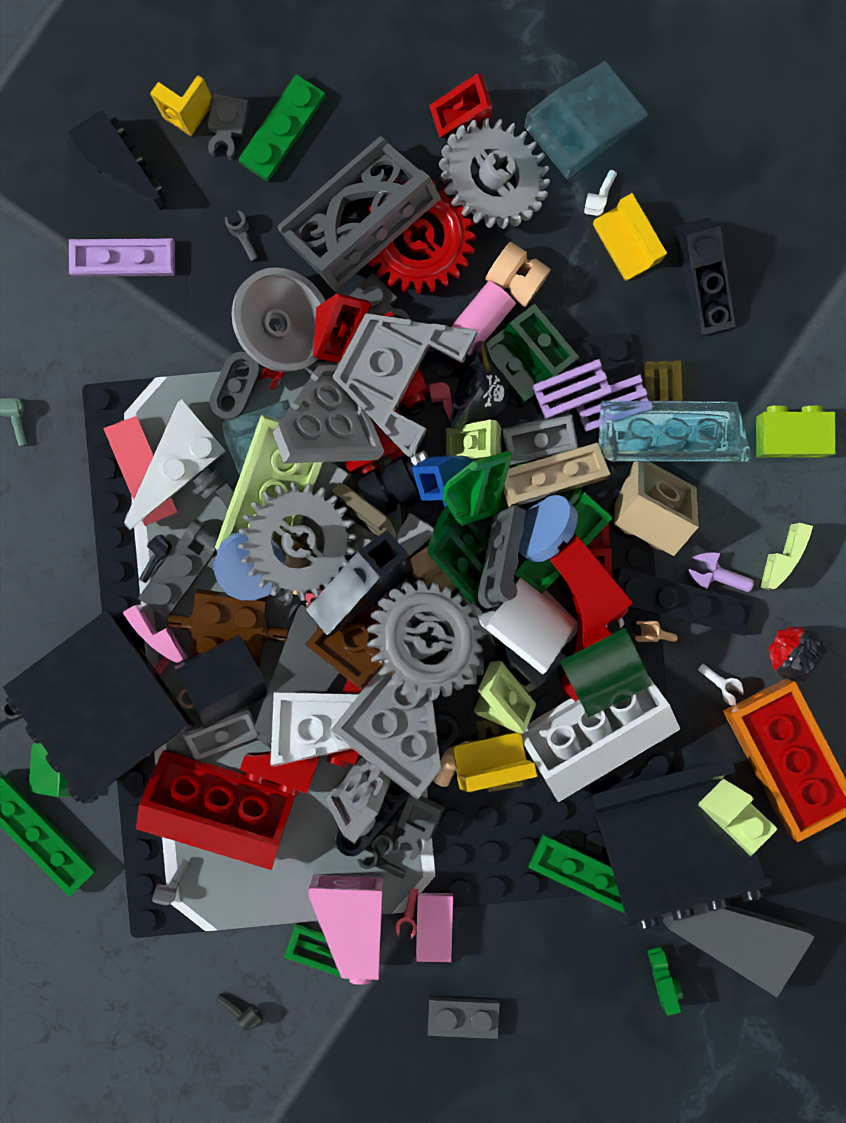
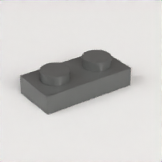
M429 996L428 1036L498 1039L499 1000Z

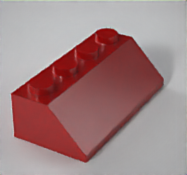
M163 750L140 801L136 829L272 870L295 795L281 791L279 789L280 785L267 781L266 784L254 782L246 778L244 774Z

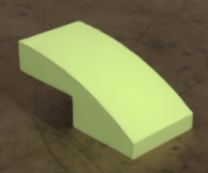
M803 523L790 525L783 555L778 553L768 555L760 588L776 589L789 576L807 546L813 526Z

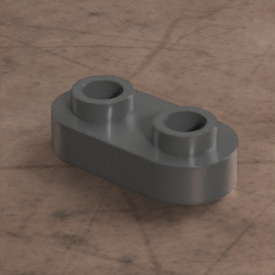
M236 352L227 358L210 396L212 411L223 420H235L244 413L259 379V364L246 352ZM240 366H247L249 373L245 377L237 376V369ZM228 397L235 399V405L231 409L223 407V402Z

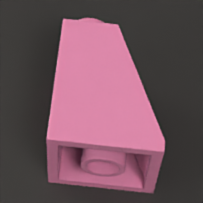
M313 874L308 896L341 978L349 979L350 983L361 985L371 983V979L378 980L383 877Z

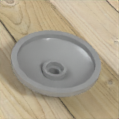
M285 268L260 270L246 279L235 294L232 304V324L236 337L246 353L262 366L279 372L302 370L318 360L313 355L316 307L325 302V299L311 281L295 271ZM269 322L276 326V331L270 328Z

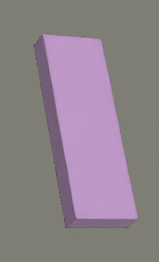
M69 239V274L71 276H175V241L173 239Z

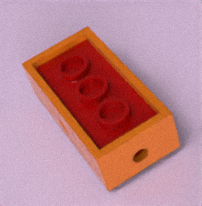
M783 679L736 705L723 710L780 823L789 837L799 842L846 817V778L795 681Z

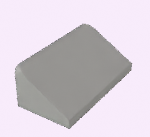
M570 414L502 428L505 449L513 454L510 465L578 449L573 418Z
M249 705L207 728L203 727L197 714L190 716L196 726L182 735L194 759L199 760L256 739L260 733L254 729L256 720Z

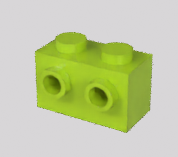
M788 406L767 407V412L756 416V458H826L835 454V412H823V406L802 407V412H788Z

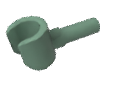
M1 398L0 416L11 417L18 446L27 444L21 423L23 403L17 398Z

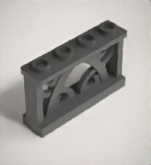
M380 136L284 219L277 228L287 243L336 291L435 205L441 197L430 176L422 169L419 170L393 148L385 138ZM393 166V173L388 181L385 182V171ZM402 174L409 179L404 185L397 184ZM375 197L371 204V214L361 223H349L339 227L343 210L349 202ZM311 236L322 237L313 242H306ZM327 246L328 251L321 258L314 253Z

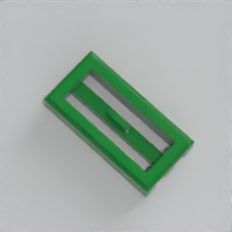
M296 923L284 958L341 977L336 965L294 951L296 945L333 958L330 948L299 938V934L327 943L323 931L302 923Z

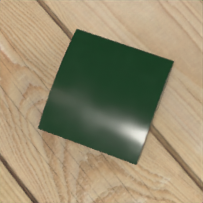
M536 304L511 321L504 330L486 343L494 364L504 373L508 381L509 392L521 406L535 395L533 385L560 375L579 358Z
M446 505L433 529L429 541L428 554L468 601L476 603L488 541L473 522L463 526L459 524Z
M625 628L560 661L588 718L652 685Z

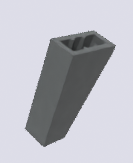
M301 604L296 612L254 727L260 733L257 738L269 748L272 745L274 693L325 694L340 674L305 645L318 627L305 609L306 604Z
M707 906L693 909L695 916L674 921L672 915H669L663 919L664 924L669 930L775 997L779 996L815 938L800 925L734 906L709 912Z

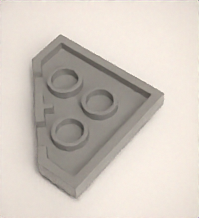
M318 365L275 428L273 435L284 463L378 460L384 453L370 416L332 378L338 365Z
M376 673L333 726L331 732L418 800L441 771L433 703L428 697V690L421 699H415V687L409 693L402 695V681L390 687L388 684L392 676L388 673L384 675Z
M362 756L357 759L355 765L349 769L325 799L342 834L353 843H355L360 835H366L373 827L375 816L378 814L391 782L387 775Z

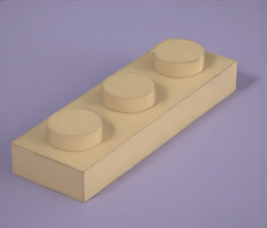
M594 443L510 468L507 473L503 493L510 508L514 505H523L547 496H553L606 480L610 472L598 443Z

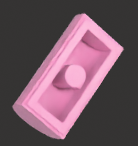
M491 281L485 284L451 326L459 329H473L478 333L468 352L469 356L476 342H485L516 304L507 292Z

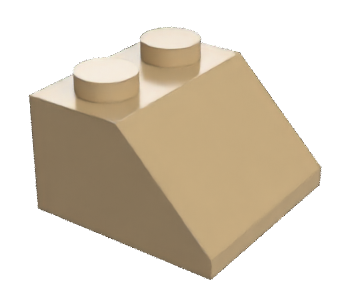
M637 456L615 502L614 525L618 526L626 534H633L645 540L653 548L663 550L675 556L699 527L696 487Z

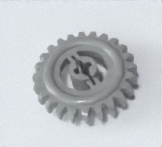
M488 117L484 118L480 128L476 126L477 122L473 119L469 123L467 131L465 126L461 125L456 134H451L448 138V144L441 151L444 158L440 160L439 167L444 172L440 175V180L443 183H448L444 192L447 195H454L455 198L451 202L452 205H462L461 214L467 216L472 213L475 223H478L483 218L485 219L486 226L489 228L494 225L495 221L503 229L507 227L508 223L518 226L521 220H530L533 212L539 211L542 206L541 201L548 195L547 191L541 190L549 185L550 179H541V177L548 172L549 166H537L544 158L545 153L532 155L531 152L536 147L537 141L524 145L523 142L527 131L514 137L515 123L511 124L506 132H504L501 127L502 119H498L492 129L489 126ZM472 161L478 168L476 180L479 187L489 193H498L501 197L486 194L476 186L471 177L470 167ZM514 172L516 176L515 188L509 182Z
M292 482L289 487V493L286 494L283 488L277 485L276 498H273L267 492H263L265 505L263 506L257 502H252L251 504L257 513L256 516L247 514L243 516L251 527L239 529V533L248 537V541L240 543L238 548L249 550V554L242 558L241 562L254 564L248 572V576L262 575L258 587L262 588L269 582L272 583V596H275L281 588H284L286 600H290L294 590H296L299 599L305 601L306 592L309 589L317 598L320 594L319 586L322 585L326 588L331 582L330 578H335L340 572L338 570L339 567H344L348 563L344 556L357 553L355 549L347 546V542L357 539V535L346 533V529L352 526L354 521H342L341 519L347 511V507L335 510L333 507L338 497L332 496L326 501L323 500L325 488L323 487L312 495L311 484L306 483L302 492L299 493L296 483ZM292 515H303L314 520L320 527L324 538L322 552L315 548L317 540L310 528L302 525L290 527L283 519ZM281 525L287 532H284L279 526ZM273 531H276L281 536V546L287 555L297 558L306 557L312 564L303 568H291L281 563L274 555L272 549ZM289 533L294 535L304 533L306 537L303 542L310 551L302 548L293 550L291 547L294 541L290 538L291 535Z
M422 580L416 581L414 588L409 583H404L401 585L403 594L397 589L390 590L388 595L392 601L389 599L380 600L378 605L384 611H375L371 614L373 619L380 622V624L372 625L367 629L368 632L378 635V638L370 641L367 646L380 649V652L373 656L371 661L385 662L378 675L392 672L393 676L388 685L391 687L402 681V695L409 693L415 687V699L423 698L427 690L430 700L436 699L439 696L440 690L444 697H448L452 693V685L455 690L462 689L464 686L463 679L470 680L473 678V672L470 667L474 668L480 665L478 658L474 656V654L483 651L482 646L475 643L476 639L483 636L482 632L473 629V626L479 623L478 618H469L468 614L472 610L471 605L462 607L460 604L463 597L460 594L451 598V588L449 586L444 587L439 592L438 584L435 581H432L427 588ZM416 614H430L439 618L446 625L450 636L445 635L443 628L433 621L423 622L414 628H408L405 625ZM440 650L449 651L445 659L437 665H425L415 660L427 658Z

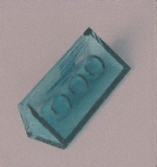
M601 402L599 447L603 457L610 461H750L752 458L737 402Z

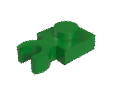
M661 946L648 949L647 952L653 969L652 973L661 1006L667 1016L680 1013L678 1000L683 999V994L678 978L672 979L670 976L666 956Z

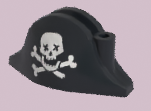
M483 341L476 342L462 372L454 395L448 428L457 429L466 422L476 423L490 420V417L501 413L508 402V381L504 373L494 364L487 344Z

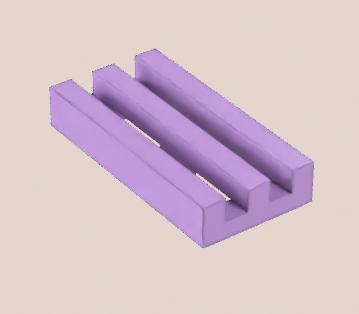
M599 359L533 385V390L545 419L612 393ZM594 371L596 375L544 396L543 391L589 372ZM599 383L601 389L549 409L547 404L594 384Z
M638 375L610 385L612 393L632 386L635 387V392L588 409H584L583 405L576 407L584 432L651 409L652 406L647 399V392L643 388L641 376ZM639 398L640 405L589 423L588 416Z

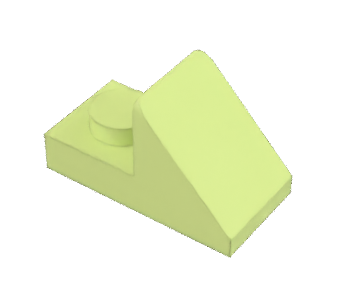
M496 420L465 424L457 429L446 428V456L462 455L476 461L501 453L502 429Z
M502 661L490 662L478 689L481 695L474 712L515 732L525 733L536 703Z
M723 779L698 805L752 856L777 828L751 804L754 800L751 795Z

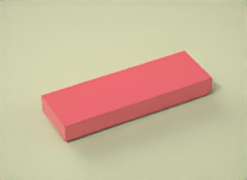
M137 416L103 428L133 500L153 458V453ZM171 497L142 520L144 526L177 514Z

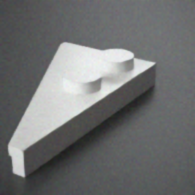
M182 399L177 403L124 521L129 530L225 454L224 448Z

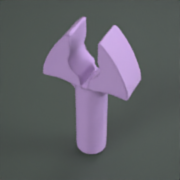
M704 553L691 557L694 560L706 563L708 569L711 570V573L702 575L699 572L687 569L691 579L700 588L708 589L709 583L715 580L745 592H749L753 588L754 581L752 579L720 567L717 562L720 553Z

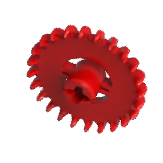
M446 186L438 192L441 199L425 212L435 217L443 227L445 237L441 248L434 242V229L430 222L419 218L403 232L404 248L412 256L421 257L428 255L429 259L420 261L408 259L398 251L393 240L368 262L370 267L381 265L377 272L379 279L388 273L390 274L389 287H393L398 280H401L403 293L407 291L411 283L414 284L417 295L421 293L423 284H427L430 292L434 293L435 281L438 280L447 288V274L459 279L460 273L456 265L463 266L464 268L468 267L469 263L462 254L472 255L474 253V248L465 243L476 239V235L473 232L466 231V229L474 225L473 219L463 218L464 215L461 214L463 206L456 207L452 205L451 202L455 196L447 197V194L444 192ZM415 233L417 236L425 234V242L422 243L420 240H417L413 243L412 234Z

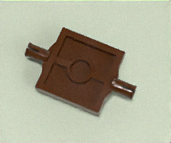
M197 589L195 592L194 610L191 616L170 613L168 618V628L189 630L191 639L189 659L239 634L258 668L261 665L262 648L266 640L286 642L289 628L268 626L266 617L267 598L239 600L229 596L226 592Z
M313 597L309 601L312 603L316 598ZM307 603L305 609H307L310 606L309 603ZM373 605L364 610L330 638L318 626L315 633L305 643L311 651L360 690H363L372 677L385 665L384 661H371V658L379 653L380 649L367 646L370 641L378 638V635L367 631L370 626L380 624V622L371 617L373 612L379 611Z

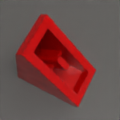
M482 73L475 74L429 105L439 138L456 134L461 125H464L467 131L468 125L473 119L476 120L477 127H480V124L486 117L489 118V124L491 122L493 107Z
M337 293L316 307L313 348L315 358L340 363L365 313H368L371 305L369 300Z

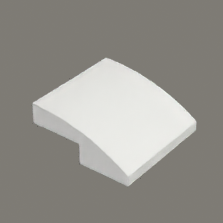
M520 578L515 583L517 586L516 597L502 603L493 614L486 629L540 673L544 674L560 652L576 622Z

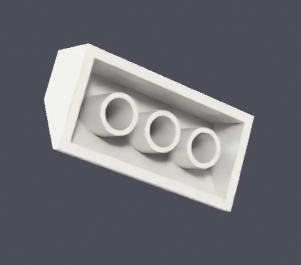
M651 679V686L589 718L580 700L575 702L570 698L528 723L525 733H520L525 748L558 802L680 730L669 703Z

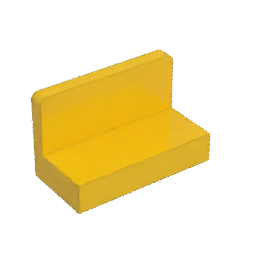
M199 75L196 76L182 98L159 82L150 93L162 117L190 136L193 135L211 109L213 101L205 79Z
M633 193L620 199L616 208L596 218L593 222L595 230L626 281L662 262L667 254Z
M518 732L455 745L452 748L459 788L464 791L472 792L537 777L535 763L526 760L522 736Z

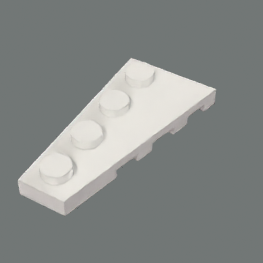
M274 693L271 767L352 749L334 735L331 729L358 695Z

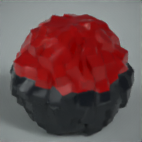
M788 627L787 629L779 630L773 643L768 647L770 652L769 658L773 664L772 669L783 679L788 678L792 681L805 682L811 674L810 671L817 666L822 656L827 653L823 641L816 635V632L801 627Z

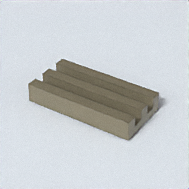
M339 482L331 490L338 497L337 502L341 504L340 507H347L346 513L374 535L379 536L387 529L395 539L397 538V533L389 518L347 485Z

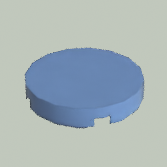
M553 495L537 501L530 507L525 514L523 525L525 530L520 541L518 553L531 562H542L555 556L560 551L557 547L563 541L568 543L577 526L578 513L571 502L560 495Z
M238 532L230 535L220 544L213 564V570L219 586L229 596L239 600H257L271 593L272 583L269 582L260 588L258 583L262 575L248 576V572L254 564L242 563L241 559L249 554V550L238 548L240 543L248 541V537ZM272 538L271 545L274 555L284 564L283 551Z

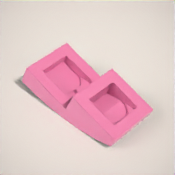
M134 605L123 612L136 632L157 652L176 663L188 659L173 630L166 628L158 633L142 605Z
M418 893L416 962H451L453 893Z

